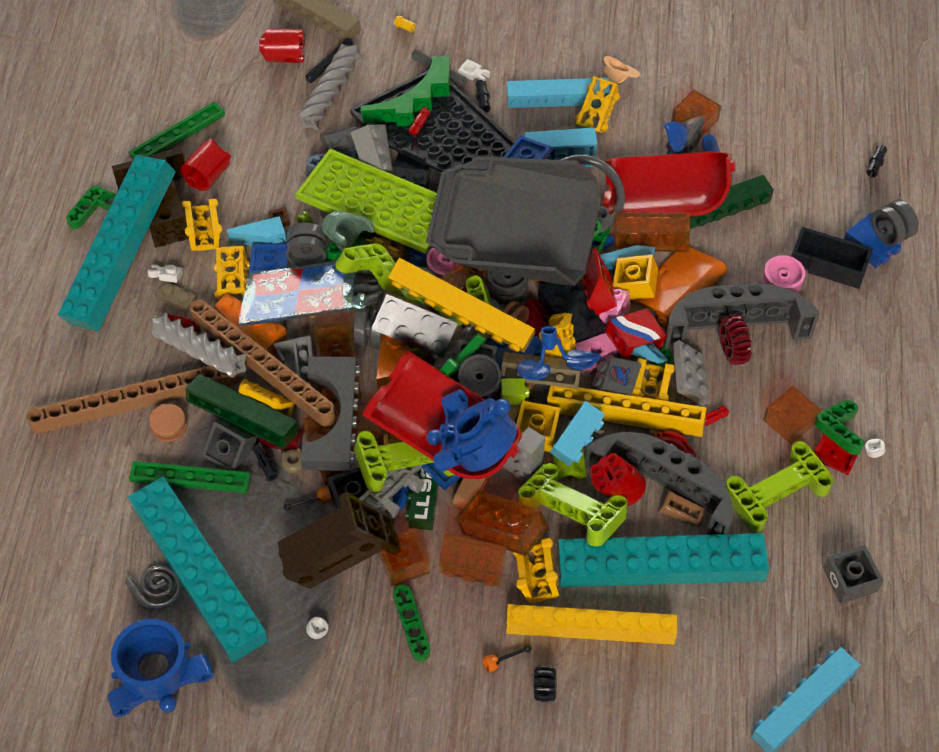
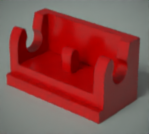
M824 433L814 452L824 465L846 475H849L858 456L845 451Z

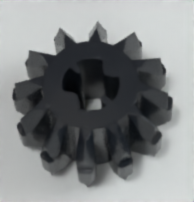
M549 665L537 666L534 670V698L536 701L542 702L554 701L557 694V670Z

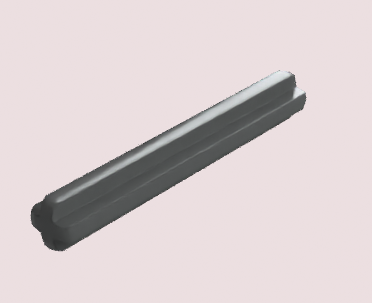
M414 50L411 58L430 69L432 58L418 50ZM451 70V81L460 87H464L467 84V78Z

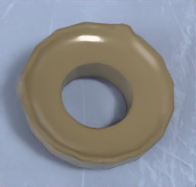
M290 449L281 454V466L286 472L297 473L302 470L301 449ZM290 456H297L299 458L295 464H291L287 460Z

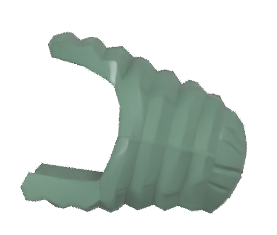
M334 211L328 214L322 222L323 233L342 252L355 242L361 231L375 232V228L368 218L342 211Z

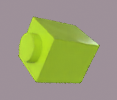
M525 378L501 379V399L507 400L510 405H521L522 400L525 401V398H529V386H525Z

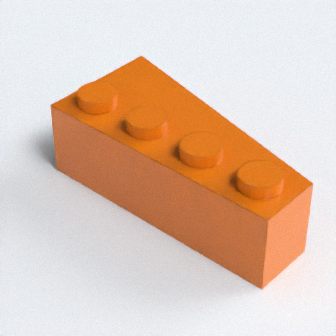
M228 293L214 305L218 313L273 356L277 353L274 343L287 341L286 328L273 320L246 322L245 316L250 307Z
M385 334L381 335L376 377L378 391L382 385L385 386L387 382L390 383L392 380L389 378L390 374L402 355L408 351L404 342Z

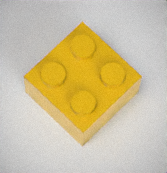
M643 255L617 258L613 282L614 289L629 291L630 300L655 297L658 266L654 256Z
M522 400L517 426L521 433L529 427L545 437L544 451L550 452L554 446L561 408Z

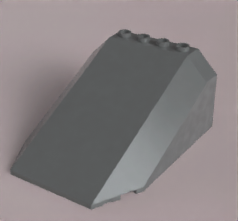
M477 156L464 165L459 164L453 169H448L441 173L426 243L455 264L554 284L575 286L586 273L598 217L600 196L597 178L578 161Z

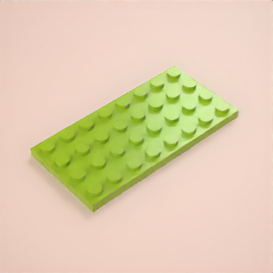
M328 150L295 194V199L328 213L342 211L364 216L372 222L375 233L424 254L431 247L426 243L437 193L335 150Z

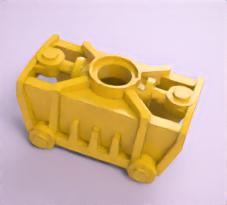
M593 76L591 84L586 89L588 94L586 95L583 107L575 117V125L584 128H594L592 120L598 113L600 120L595 131L603 133L609 128L608 121L615 102L620 99L618 84ZM597 80L599 81V86H600V90H599V91H596V88H597ZM612 85L609 95L604 97V89ZM594 100L601 101V106L597 109L591 106ZM589 111L588 115H590L589 119L585 120L586 114Z
M208 199V206L192 207L190 201H182L181 205L182 209L185 210L187 222L185 234L189 236L191 250L203 251L219 248L222 226L218 223L216 210L218 200ZM205 211H209L210 215L207 220L204 217ZM192 212H195L196 220L192 218ZM201 226L207 228L205 231L198 230ZM208 236L213 239L214 244H209L207 241ZM199 237L201 242L200 245L196 246L195 240Z
M229 246L216 248V263L214 264V270L217 272V291L214 293L216 300H220L226 293H241L242 298L251 297L252 290L249 288L248 277L250 262L247 260L244 247ZM239 251V257L235 260L232 256H234L235 252ZM221 252L225 253L226 256H228L226 257L225 261L222 260ZM228 267L235 268L233 272L225 271ZM235 277L240 281V288H236L235 283H233ZM226 279L228 283L224 289V280Z
M554 314L549 319V325L557 329V338L561 339V345L567 355L568 351L575 350L574 324H571L572 314ZM558 345L552 350H545L544 357L563 359Z
M638 358L637 362L642 365L631 396L668 401L667 391L670 376L675 370L674 365L666 363L665 368L646 364L647 359ZM645 369L649 370L651 376L648 378V382L644 377ZM660 372H663V380L657 383L656 377H658ZM653 388L656 392L648 394L645 389Z
M247 379L242 380L239 386L240 394L253 398L254 401H259L263 405L266 404L271 409L281 411V414L287 417L292 416L294 403L291 400L284 398V395H278L264 389L257 383L253 384Z
M551 538L542 539L541 544L529 546L528 548L521 544L514 546L512 549L513 554L517 558L519 575L516 585L529 603L559 597L557 589L558 574L554 568V554L552 551L554 543ZM529 552H533L535 557H537L534 560L535 565L529 562ZM540 569H545V570H546V573H545L544 576H542V577H537V576H536V573H537L538 570H540ZM549 585L552 593H549L545 587ZM538 586L541 589L538 592V596L534 598L533 590Z

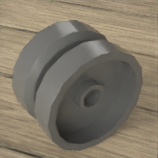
M897 199L875 210L872 214L873 229L877 237L887 246H895L916 235L918 232L919 222L913 208L904 200Z
M299 223L290 227L287 232L286 258L291 263L301 267H314L322 264L326 259L327 236L323 233L322 227L313 223Z
M487 271L489 295L498 303L508 305L512 301L519 302L526 296L528 278Z
M368 307L357 308L354 321L355 347L365 348L368 340H370L371 348L380 349L382 333L372 330L370 325L377 307L373 309L371 319Z
M477 354L467 358L459 368L458 383L485 400L496 395L501 382L499 365L494 359L486 355ZM476 376L483 377V379L477 380Z

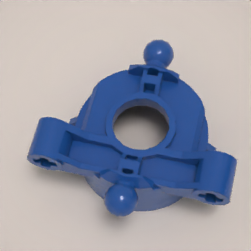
M460 389L442 397L441 403L446 416L445 424H441L440 430L429 431L426 436L429 444L433 446L442 444V450L434 455V464L440 472H444L457 465H461L467 471H481L498 462L508 452L515 440L517 427L512 418L507 414L510 411V403L507 400L499 399L495 401L489 398L468 408L467 396Z
M145 619L129 625L118 635L111 651V663L115 671L111 673L113 679H119L122 687L109 692L107 695L113 716H125L139 704L148 700H160V709L166 713L172 712L177 703L171 695L178 691L177 688L192 683H204L214 677L208 656L201 654L188 659L187 650L191 647L190 643H184L179 631L166 621ZM154 653L165 656L168 665L163 674L154 678L141 675L139 666L146 656Z

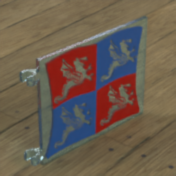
M336 261L249 273L238 325L241 327L352 311V306L363 309L367 303L360 302V300L365 299L364 294H358L354 297L356 272L341 273L335 266Z

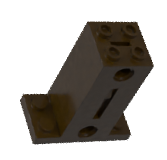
M182 148L148 156L165 160L175 171L172 181L149 226L154 246L157 248L189 239V236L185 234L187 227L186 218L173 181L183 177L180 171L182 164L185 162ZM133 161L111 166L118 190Z
M347 492L340 495L341 505L339 509L277 542L279 547L278 554L283 565V575L287 580L311 589L383 550L393 555L399 554L402 551L392 516Z

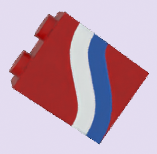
M647 308L610 319L605 329V333L624 360L631 357L634 348L654 342L658 349L662 348L667 337L664 330L659 326L655 317Z

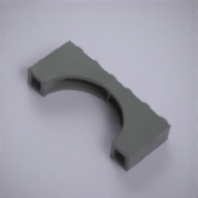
M309 356L307 372L309 383L318 384L330 390L338 399L341 410L337 423L328 434L318 440L302 443V470L349 471L351 470V463H355V452L352 451V445L355 446L356 433H353V428H357V416H354V411H358V399H355V393L359 394V382H356V377H360V365H356V357Z

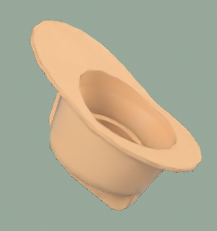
M605 56L603 59L605 62L603 75L614 83H622L627 77L636 78L640 76L636 69L623 64L616 58Z

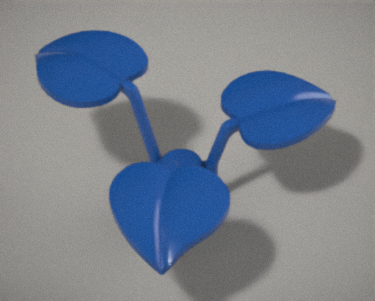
M679 122L665 123L663 125L667 131L670 146L674 150L669 152V154H679L678 152L685 148L684 143L687 141L686 129ZM708 134L703 137L702 148L704 151L702 152H720L717 140L713 135Z
M546 326L541 329V340L533 336L526 351H519L520 354L541 355L540 361H522L517 366V373L520 377L528 380H540L547 377L550 373V366L542 364L545 350H552L556 345H558L563 359L567 360V365L573 369H588L600 360L601 355L583 350H571L566 355L561 345V339L557 338V329L552 326Z

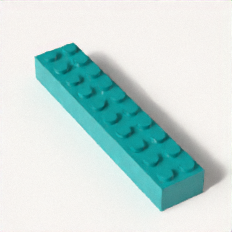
M140 155L135 156L57 314L69 325L99 332L175 174L174 169L165 160Z
M164 476L129 495L128 499L132 509L169 567L179 579L185 592L230 662L234 663L267 643L268 638L265 629Z
M764 533L608 538L604 544L598 547L589 545L586 538L558 539L557 554L560 588L766 581L769 573Z

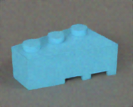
M585 401L550 453L568 466L573 461L577 463L583 455V452H581L583 446L588 447L594 439L591 436L594 430L598 432L604 424L602 418L605 414Z

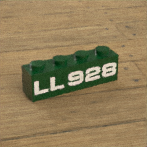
M421 468L417 474L425 483L419 493L413 490L408 491L407 502L410 503V509L406 508L405 520L408 521L409 528L433 530L439 485Z

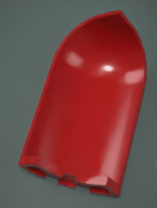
M694 152L608 158L605 161L619 175L625 191L624 208L618 220L699 216L710 213L718 208L727 197L731 186L732 172L736 171V163L732 161V154L727 152ZM606 175V185H609V190L605 191L601 206L606 207L611 215L615 209L617 197L613 182Z
M407 351L402 355L390 374L389 378L392 379L390 383L387 382L385 386L382 385L379 391L371 398L362 415L434 461V455L442 450V444L433 446L428 443L426 436L429 431L440 430L441 424H445L446 416L441 403L442 397L460 389L467 396L468 408L485 399L410 351ZM516 424V437L508 452L492 466L481 471L471 472L465 470L461 465H457L448 469V471L466 479H483L495 474L504 466L510 456L514 458L520 450V447L517 446L522 439L519 427Z

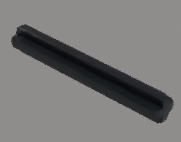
M346 38L341 44L352 46L353 41ZM341 44L305 75L306 81L313 83L325 72Z

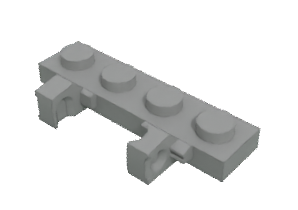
M422 465L388 471L387 479L381 491L373 492L368 490L359 499L394 518L399 513L400 507L392 502V497L403 486L405 488L409 486L416 493L423 489L425 482L417 474Z

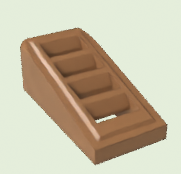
M668 491L662 500L658 512L698 526L705 508ZM693 511H696L695 516L692 517V516H691L692 512H693Z

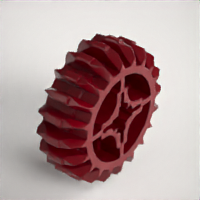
M730 314L722 317L719 324V338L726 359L731 365H741L748 362L752 355V341L750 340L749 328H747L744 318L739 314Z

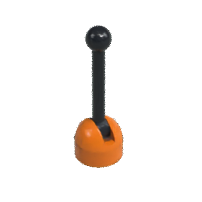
M328 485L320 488L316 496L291 504L285 503L284 509L288 511L294 506L316 499L322 503L332 501Z
M525 644L523 648L499 658L493 654L482 657L484 668L487 673H491L498 669L500 661L523 652L528 653L532 650L530 644Z

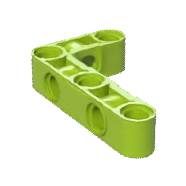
M374 243L345 248L335 263L337 270L341 273L347 274L365 269L370 270L384 291L387 289L425 305L420 297L415 299L407 294L408 291L405 289L398 290L391 286L388 276L396 263L380 244Z

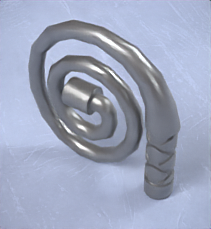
M156 565L150 567L142 575L140 584L143 593L147 597L153 599L164 598L173 589L172 578L164 572H155L150 576L148 584L153 590H161L167 586L164 579L154 585L153 580L156 577L161 576L168 581V589L161 594L150 593L146 589L145 579L149 573L155 570H164L170 573L175 579L177 587L174 596L166 603H150L142 595L132 578L125 580L136 602L148 610H161L176 602L181 592V583L173 570L167 566Z

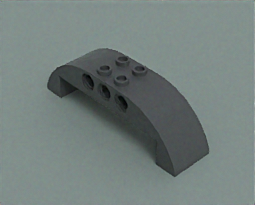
M740 284L707 287L688 294L674 307L667 327L664 348H673V343L678 340L684 343L687 330L718 328L720 319L730 314H739L744 318L746 326L788 323L793 340L812 339L819 311L801 295L775 285Z
M619 432L606 435L588 445L585 461L586 468L591 469L592 465L596 464L601 458L614 453L638 469L645 477L713 514L706 535L729 534L733 517L729 492L718 475L707 465L697 460L692 454L685 453L675 445L668 444L656 437L635 432Z

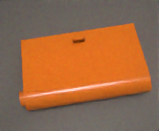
M683 245L658 267L655 297L631 300L656 311L658 322L668 327L670 315L681 299L696 290L713 287L728 272V269L721 260Z

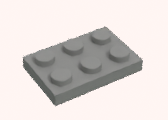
M678 340L673 343L677 392L703 406L708 403L704 354Z

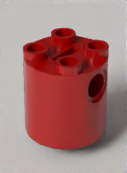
M266 28V32L259 39V51L266 62L304 63V30Z
M209 139L204 141L182 164L180 168L181 174L190 187L200 191H207L219 179L221 173L230 166L231 155L227 151H223L214 140Z
M614 453L601 458L590 469L593 486L609 499L612 496L621 495L627 499V506H630L641 499L645 492L646 481L644 475L622 457Z

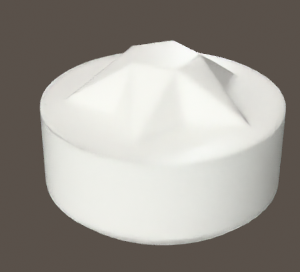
M880 439L867 441L865 444L866 454L872 458L882 456L886 451L884 442Z
M313 617L306 625V632L311 638L320 639L328 632V624L321 617Z

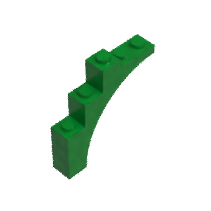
M450 56L432 57V63L426 76L405 94L382 103L361 106L363 123L397 122V126H411L415 120V112L420 111L423 107L432 111L433 97L450 96Z

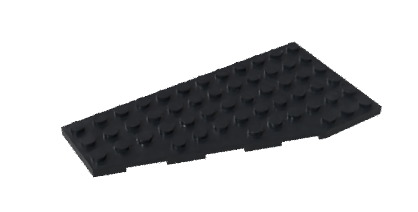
M428 71L350 109V114L362 127L366 125H385L389 148L441 173L448 169H453L459 164L464 165L477 156L504 157L516 142L452 82H450V96L433 97L432 111H430L429 117H427L419 133L415 136L409 132L410 126H397V122L363 123L361 106L382 103L405 94L414 88L426 76ZM420 111L415 112V118L419 115Z

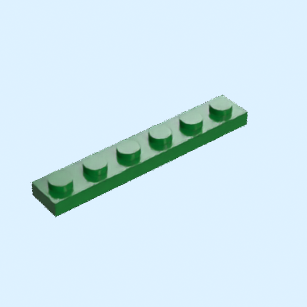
M214 101L130 150L129 156L134 160L136 155L148 157L163 153L225 116V112Z
M133 461L129 475V481L133 483L151 484L164 476L168 484L174 487L248 494L251 481V472Z

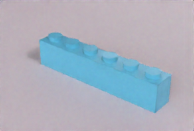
M592 78L507 81V108L583 106L588 94L586 89L591 84ZM597 80V88H596V91H599V90H600V86H599V81ZM610 86L604 89V97L609 95ZM594 100L591 105H601V101Z
M842 647L836 652L832 650L825 657L824 660L826 662L822 666L817 664L810 672L812 675L808 679L804 677L797 684L796 687L798 689L794 693L789 691L783 697V703L779 707L775 705L768 712L767 715L769 717L765 721L760 719L754 725L753 729L755 731L751 738L766 752H776L857 673L861 664Z

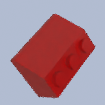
M594 248L589 256L587 270L582 281L586 288L584 292L588 298L586 299L587 305L590 310L593 309L596 315H599L617 307L611 275L599 252Z

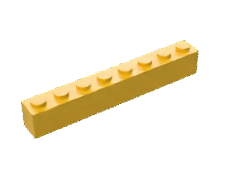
M401 258L397 260L388 276L391 286L398 290L403 288L408 291L407 294L415 299L420 297L425 300L424 303L432 308L435 306L439 307L443 314L449 317L451 315L458 317L460 323L466 326L468 324L475 326L474 329L483 335L485 333L492 335L491 338L494 341L509 344L508 347L515 352H525L535 334V328Z
M550 386L547 405L561 408L560 414L575 416L583 403L587 401L605 414L602 421L661 431H673L698 437L703 436L706 407L579 387L577 389Z
M508 604L506 634L674 645L677 637V615Z

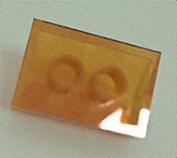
M445 533L439 562V573L446 577L455 576L463 578L468 582H481L490 587L500 586L505 567L506 547Z

